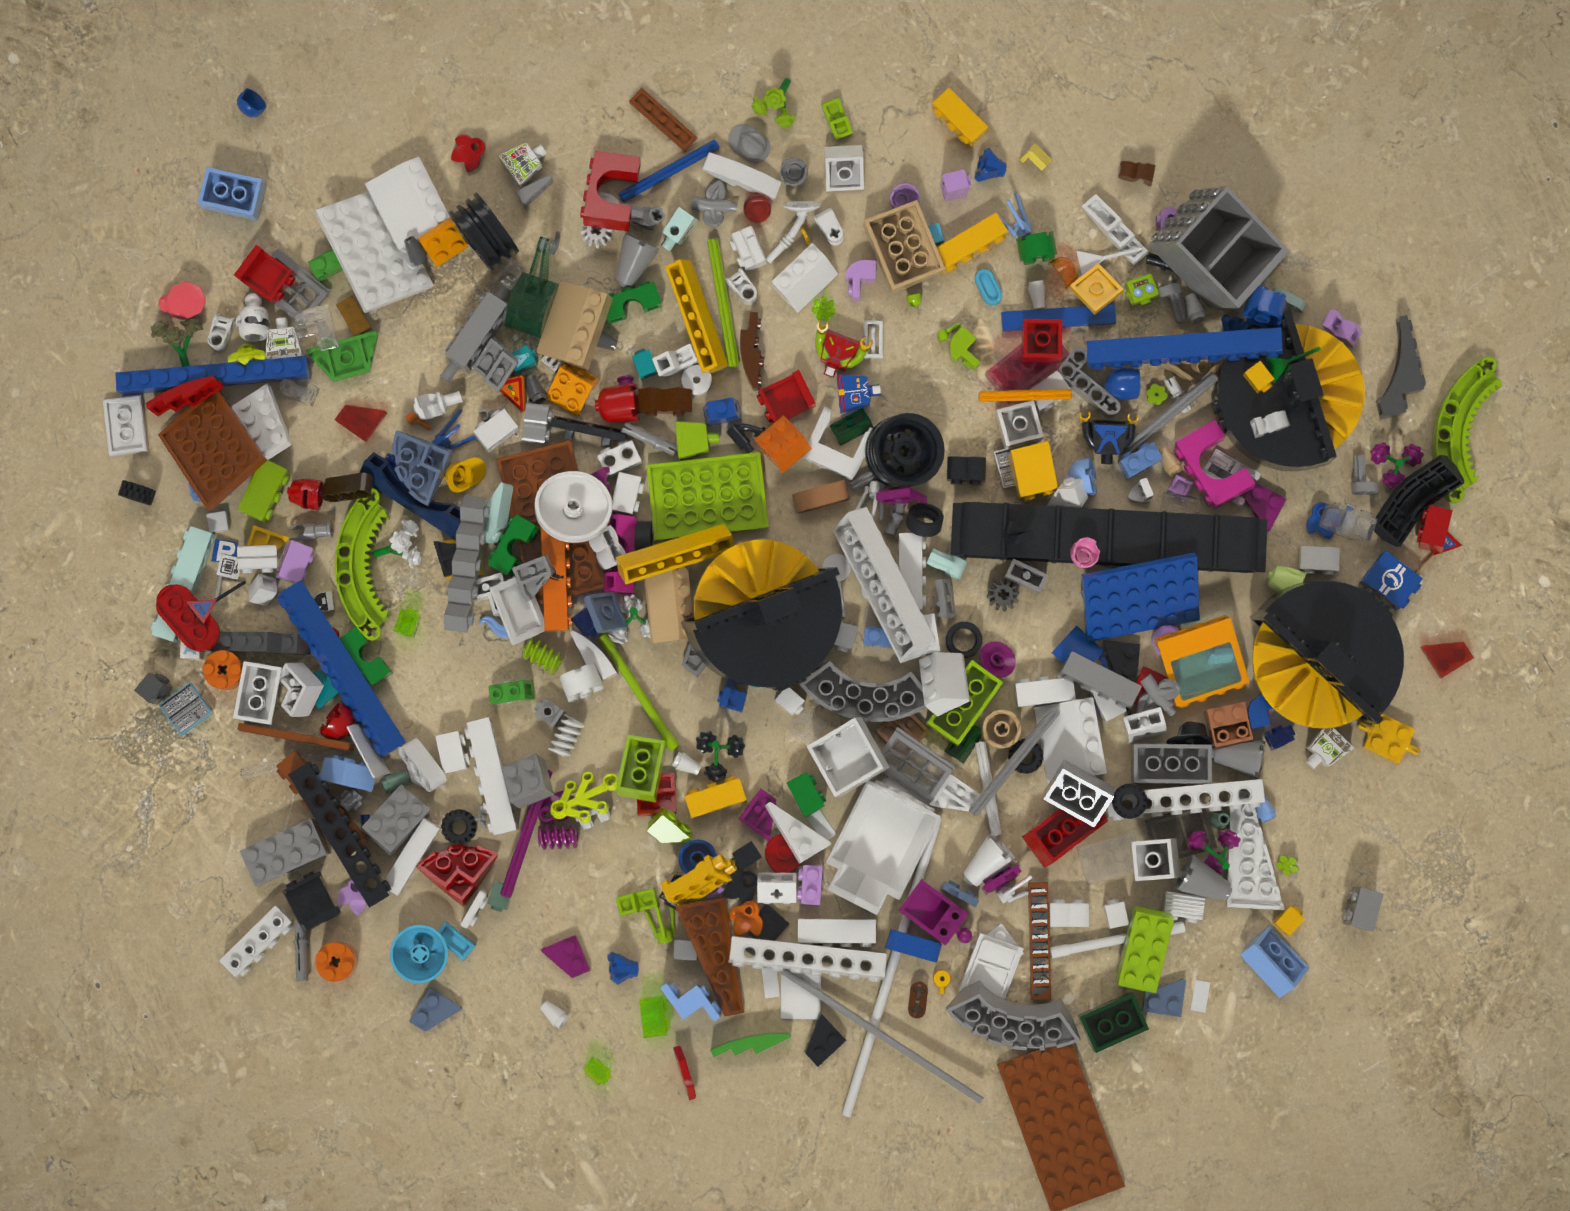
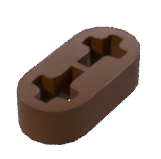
M916 981L911 985L908 1013L916 1019L923 1017L926 1011L928 988L921 981ZM918 985H921V988L925 990L920 993V999L916 998L917 992L913 991ZM916 1001H919V1008H922V1012H918V1015H914V1011H911V1008L915 1007Z

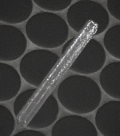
M326 748L301 754L306 762L314 763L323 761L325 757L333 758V755L344 756L352 754L354 751ZM284 759L240 769L241 778L246 779L276 772L278 770L276 765Z

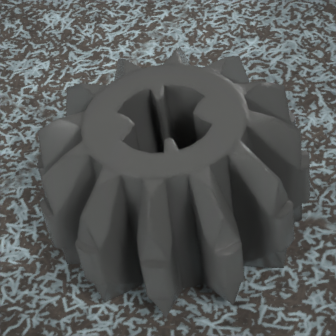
M1000 579V586L994 581L992 583L994 588H988V591L993 593L987 595V599H993L989 605L992 606L996 603L995 610L997 611L1002 606L1003 612H1006V605L1013 609L1014 606L1011 602L1018 603L1019 601L1013 597L1019 595V592H1013L1017 586L1013 585L1010 588V580L1004 585L1003 579ZM1001 591H1004V594H1008L1005 600L998 596Z

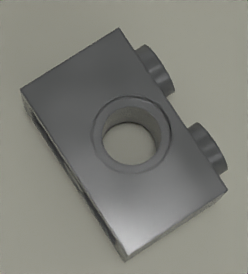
M157 672L155 674L148 673L134 691L148 703L158 705L171 690L172 686L168 684L170 680L163 674H158Z

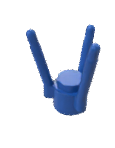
M461 409L452 417L440 433L435 436L432 443L452 450L476 439L474 435L449 446L452 443L449 437L460 428V425H456L446 435L444 433L462 413Z

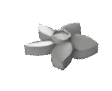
M479 806L480 817L474 818L475 821L480 820L484 830L486 829V814H484L483 806Z

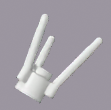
M871 481L870 486L865 487L864 494L855 510L861 509L869 494V498L874 500L871 513L872 517H874L878 503L876 492H883L885 485L880 482ZM880 502V521H883L884 503Z
M1032 876L1024 878L1012 887L1009 884L1003 885L995 892L1003 904L1007 901L1011 903L1018 898L1028 895V890L1014 895V890L1031 880Z

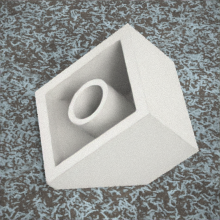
M862 145L824 147L826 192L864 190Z

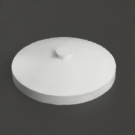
M578 471L558 473L547 479L536 494L535 515L539 525L547 534L560 541L579 543L591 540L605 530L611 519L612 499L609 491L601 481L587 473Z

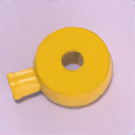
M943 969L937 970L933 975V982L939 987V994H945V987L951 982L950 973ZM941 976L944 977L943 981H940Z

